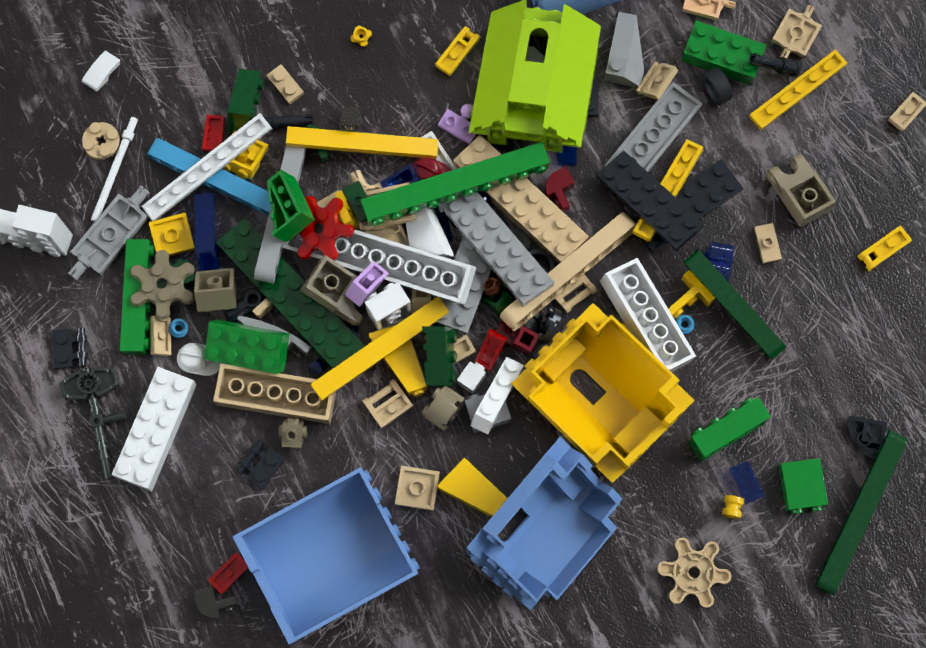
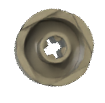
M448 386L437 388L432 396L434 398L433 402L430 405L427 404L422 412L425 415V419L444 431L449 427L446 425L448 421H454L463 406L462 402L466 400V398Z

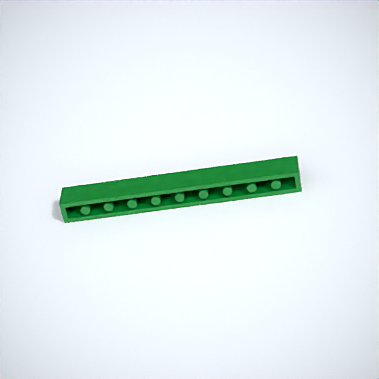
M543 142L361 199V207L368 226H379L386 220H398L402 215L408 213L413 215L426 207L432 209L437 207L439 203L445 201L446 203H451L458 197H469L479 190L483 192L488 191L495 185L500 184V186H504L517 178L518 180H523L529 174L544 173L549 168L550 161Z

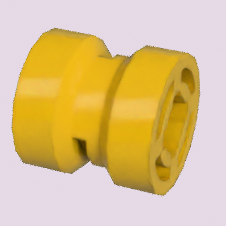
M725 495L724 502L726 507L722 509L721 515L728 518L741 519L742 512L739 509L743 506L744 499Z

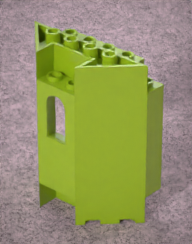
M522 0L491 12L469 133L487 135L488 142L491 144L507 146L508 138L543 142L545 150L562 153L563 146L581 148L598 56L601 26L566 4L563 6V12H560L558 10H542L537 7L527 8V0ZM530 35L548 37L544 63L525 61Z

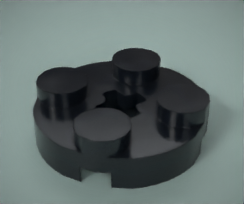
M551 306L547 310L545 322L541 321L537 332H539L537 342L542 345H546L551 341L557 330V321L560 322L562 317V311Z

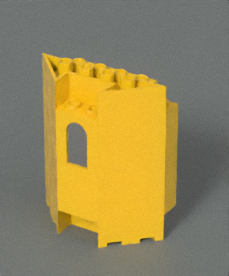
M592 303L576 320L574 318L571 319L565 326L567 329L563 333L558 332L552 339L553 343L549 347L545 345L538 352L540 356L535 360L532 358L524 366L526 369L511 384L613 483L668 430L695 400L678 385L680 380L612 315L607 317ZM576 370L585 371L606 393L592 405L571 384L570 375Z

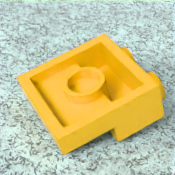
M259 140L256 141L222 169L227 172L232 171L242 179L248 178L251 180L260 166V161L268 150V144Z

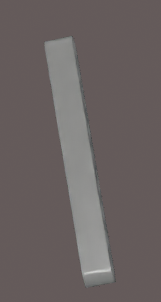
M286 146L280 170L294 176L299 184L307 148ZM272 204L254 273V280L274 283L284 241L272 235V230H274L273 220H271L270 216Z

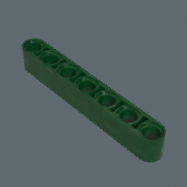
M698 249L683 262L771 360L775 359L787 348L781 339Z

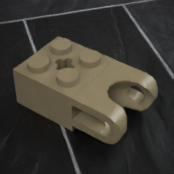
M797 154L793 156L791 161L794 174H785L779 167H773L767 171V178L799 227H802L832 211L836 201L804 156Z
M325 255L319 260L300 291L351 325L356 326L360 324L362 315L354 308V302L345 295L352 282L358 276ZM327 281L331 282L330 287L327 285Z

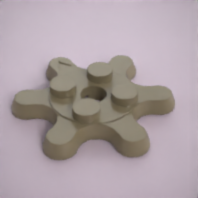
M166 250L157 251L155 254V265L152 268L147 269L141 265H134L130 270L131 276L138 279L142 285L140 291L131 296V304L135 307H140L146 302H151L156 306V316L160 320L167 319L170 316V305L174 301H181L186 305L194 302V293L185 289L183 284L184 280L194 273V266L186 262L179 267H172L169 263V253ZM166 280L167 286L160 289L157 287V281Z

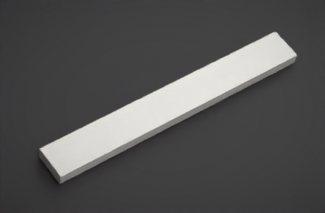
M259 113L141 207L152 221L157 220L272 130V127L262 114Z

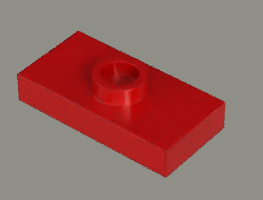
M206 114L202 152H211L223 142L225 116Z
M490 329L474 363H479L491 372L507 337Z

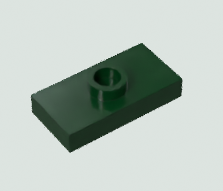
M357 181L344 188L343 192L359 222L362 223L366 219L361 207V199L368 196L361 182Z

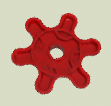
M307 196L305 200L315 220L298 233L302 236V244L297 254L299 258L306 260L313 251L319 249L323 252L324 256L326 255L335 261L338 258V251L335 248L336 240L340 237L350 238L354 234V227L351 224H343L338 220V214L343 208V201L340 198H333L327 207L321 208L313 196ZM318 223H321L323 231L318 234L315 232Z

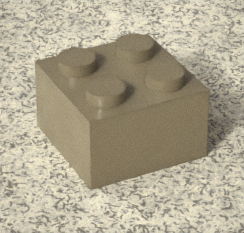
M234 268L196 272L194 294L198 312L236 308L237 284Z

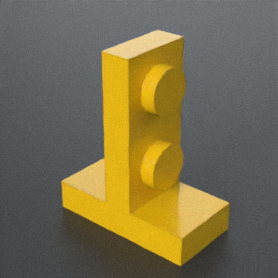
M690 270L682 277V281L690 290L668 308L675 319L684 312L682 309L686 305L692 306L698 298L707 307L715 300V297Z

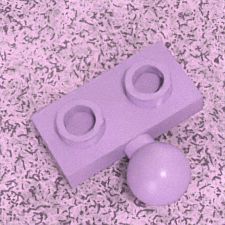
M463 105L460 111L461 116L447 109L437 126L470 145L476 135L469 133L470 122L467 121V119L472 117L473 105Z

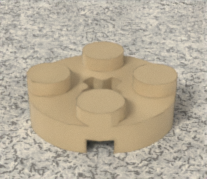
M104 122L92 123L86 129L82 138L83 148L90 157L96 160H106L110 156L113 157L118 152L121 144L117 130L112 125ZM104 137L106 143L98 145L97 140Z

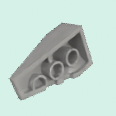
M618 12L604 81L638 88L643 78L644 65L637 15Z

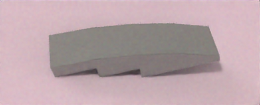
M244 316L237 318L240 324L289 333L277 326ZM290 333L287 351L292 346H295L306 356H309L313 351L312 347Z

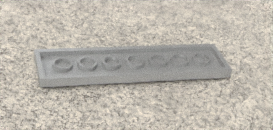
M477 191L469 197H458L451 203H446V201L439 203L440 208L523 307L554 286V281Z

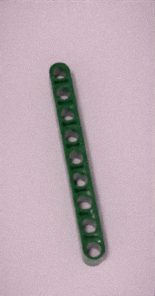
M892 430L888 431L820 572L815 587L831 595L836 593L903 453L908 438Z

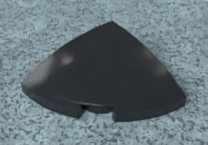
M849 416L848 428L852 440L855 441L862 453L875 459L884 441L887 422Z

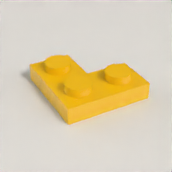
M341 190L335 193L336 197L343 201V208L338 214L340 222L351 224L355 230L359 229L358 218L344 192Z

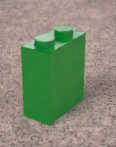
M820 458L781 463L778 468L786 512H792V515L804 513L803 510L811 509V512L823 511V507L828 505Z

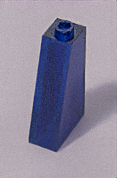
M214 193L194 194L195 253L201 271L219 270V248L216 244L218 241L217 210Z

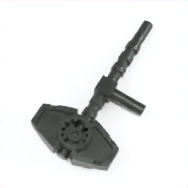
M99 367L86 368L81 372L78 370L59 383L63 398L88 400L92 414L90 416L91 425L96 431V441H98V451H100V460H102L105 479L112 478L110 455L107 450L108 445L106 444L103 427L106 423L127 419V415L123 411L103 416L100 414L101 411L100 407H98L97 397L105 396L120 385L118 372L113 369Z

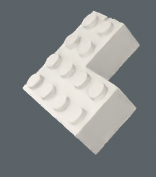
M23 205L18 206L16 213L0 209L1 244L10 242L18 248L26 246L30 247L32 251L39 253L42 250L47 251L55 257H60V255L67 256L73 234L56 213Z

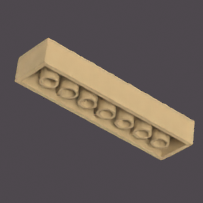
M479 135L453 160V163L458 169L501 154ZM527 178L511 180L509 184L504 186L498 184L488 191L483 192L479 190L520 230H523L529 239L541 250L547 251L557 265L589 239V236Z

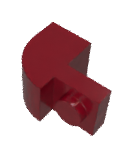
M566 166L549 176L545 188V196L548 199L554 198L553 203L563 213L569 211L570 208L564 192L574 188L575 184Z
M503 320L500 321L495 331L507 337L505 344L509 345L508 347L526 354L532 351L539 337V334L524 326L513 331Z

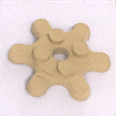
M686 538L677 539L675 542V548L678 551L677 560L674 562L662 561L657 567L660 575L670 576L675 581V587L670 592L669 598L673 603L678 604L684 600L686 595L694 594L698 597L701 606L708 608L714 603V598L710 592L711 586L714 583L726 584L731 580V573L728 570L718 569L714 565L713 560L719 552V546L715 542H708L701 551H695L691 548ZM695 567L699 570L698 578L693 579L688 573L690 568Z

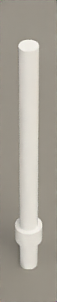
M131 117L127 129L123 131L121 136L123 139L91 218L93 222L100 217L128 144L134 137L133 132L138 122V119Z

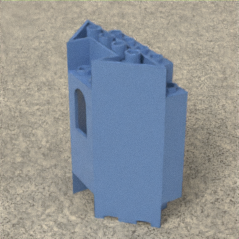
M561 436L466 547V554L471 556L470 560L478 567L482 565L483 568L481 570L488 577H491L498 587H503L502 591L510 598L514 596L530 611L543 595L547 598L551 596L558 600L617 529L608 517L620 504L622 498L612 487L602 482L592 472L590 468L593 465L583 454L571 448ZM522 508L528 516L506 541H502L497 535L518 510Z

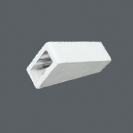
M427 207L420 209V212L416 213L417 220L406 223L409 246L446 258L454 257L434 209H428Z

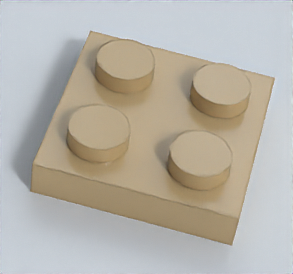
M401 466L395 505L434 511L440 472Z

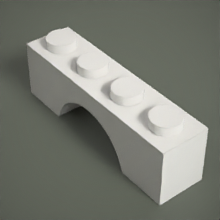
M506 357L474 415L471 423L472 427L489 434L506 398L514 388L511 383L521 374L524 365Z

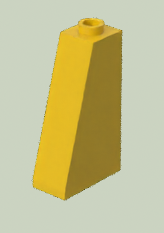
M394 326L369 333L370 341H374ZM409 340L383 358V360L407 394L417 397L425 393L427 385L412 341Z
M465 458L437 486L441 492L490 517H493L508 499Z

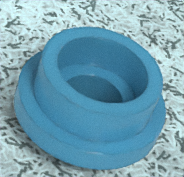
M681 315L676 319V323L683 334H688L693 330L694 320L690 316ZM686 322L688 327L683 328L681 323Z
M175 319L169 325V332L176 338L184 337L188 332V324L182 319ZM180 326L182 331H176L175 327Z

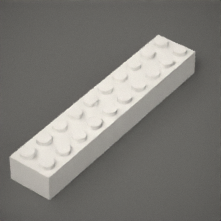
M318 223L315 230L319 234L323 231L321 223ZM355 229L354 234L350 238L340 237L335 242V248L338 251V258L335 262L343 267L363 272L375 261L389 273L385 280L394 283L399 282V284L466 304L477 268L475 266ZM297 234L287 243L284 242L283 248L297 252L302 244V236ZM318 249L313 251L311 256L321 259L324 257V254Z

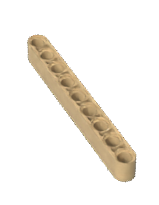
M625 212L620 213L548 273L554 281V286L524 307L516 299L503 310L500 318L513 331L519 329L632 235L637 224Z

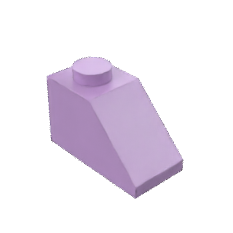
M373 261L352 282L345 295L360 307L374 293L389 273Z

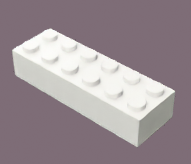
M638 258L605 273L600 283L629 332L671 372L689 364L696 355Z
M157 367L112 472L115 478L152 492L197 386L194 380Z

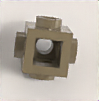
M288 417L282 425H279L282 447H302L303 439L307 438V426H304V420H299L298 417Z

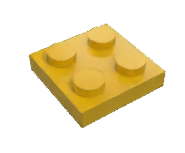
M186 213L149 222L156 252L166 250L170 257L196 250Z

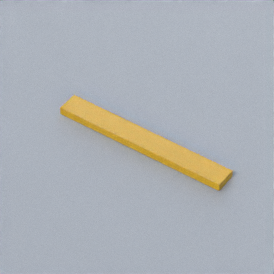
M290 126L287 128L286 146L437 159L438 139Z
M439 296L314 381L311 384L312 388L323 401L421 333L422 326H431L450 311Z

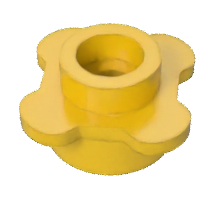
M357 26L350 39L353 43L357 42L364 47L368 44L367 41L372 36V32L364 27Z

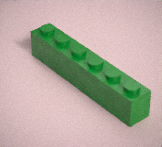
M126 239L120 352L123 355H146L147 350L150 349V338H147V334L150 331L148 315L152 311V303L146 302L140 307H135L130 301L131 296L140 291L142 286L138 279L131 276V268L134 265H141L149 269L154 265L151 264V259L155 256V246L152 245L149 239Z

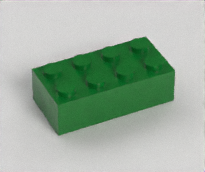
M696 20L681 61L708 71L718 68L725 77L752 85L759 66L750 65L749 57L752 53L763 55L766 44Z
M213 320L209 322L204 360L279 374L285 370L290 333L224 320Z
M751 397L745 400L739 406V409L734 407L727 411L721 420L717 417L709 422L706 429L700 427L695 430L690 436L691 439L688 445L701 463L764 425L771 416L759 397L754 400Z

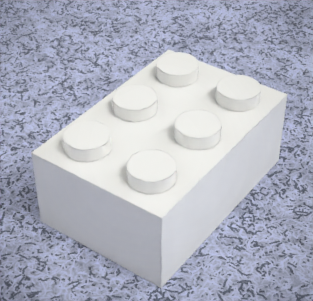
M399 282L388 284L383 288L384 291L379 294L374 293L370 295L365 302L368 317L377 331L394 326L412 315L411 301Z

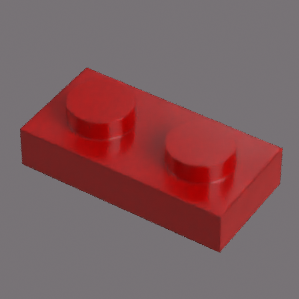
M236 552L208 581L223 595L249 567L245 560Z

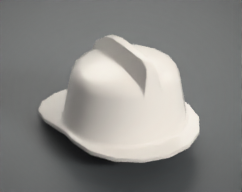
M188 343L177 354L178 366L188 373L210 376L220 370L222 363L204 360L206 345Z

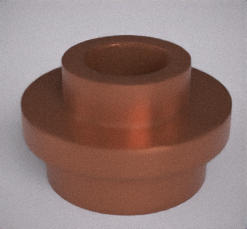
M493 277L487 279L483 285L484 292L488 296L498 294L502 287L501 281Z

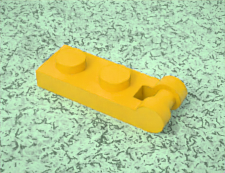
M467 26L460 31L435 63L437 68L449 76L454 73L481 38L477 33H472L471 29ZM464 38H468V39H469V42L467 43V42H466L465 40H463V39H464Z
M900 225L857 257L860 261L863 260L867 265L866 269L871 271L909 244L912 239ZM871 253H873L876 257V259L873 261L869 257Z

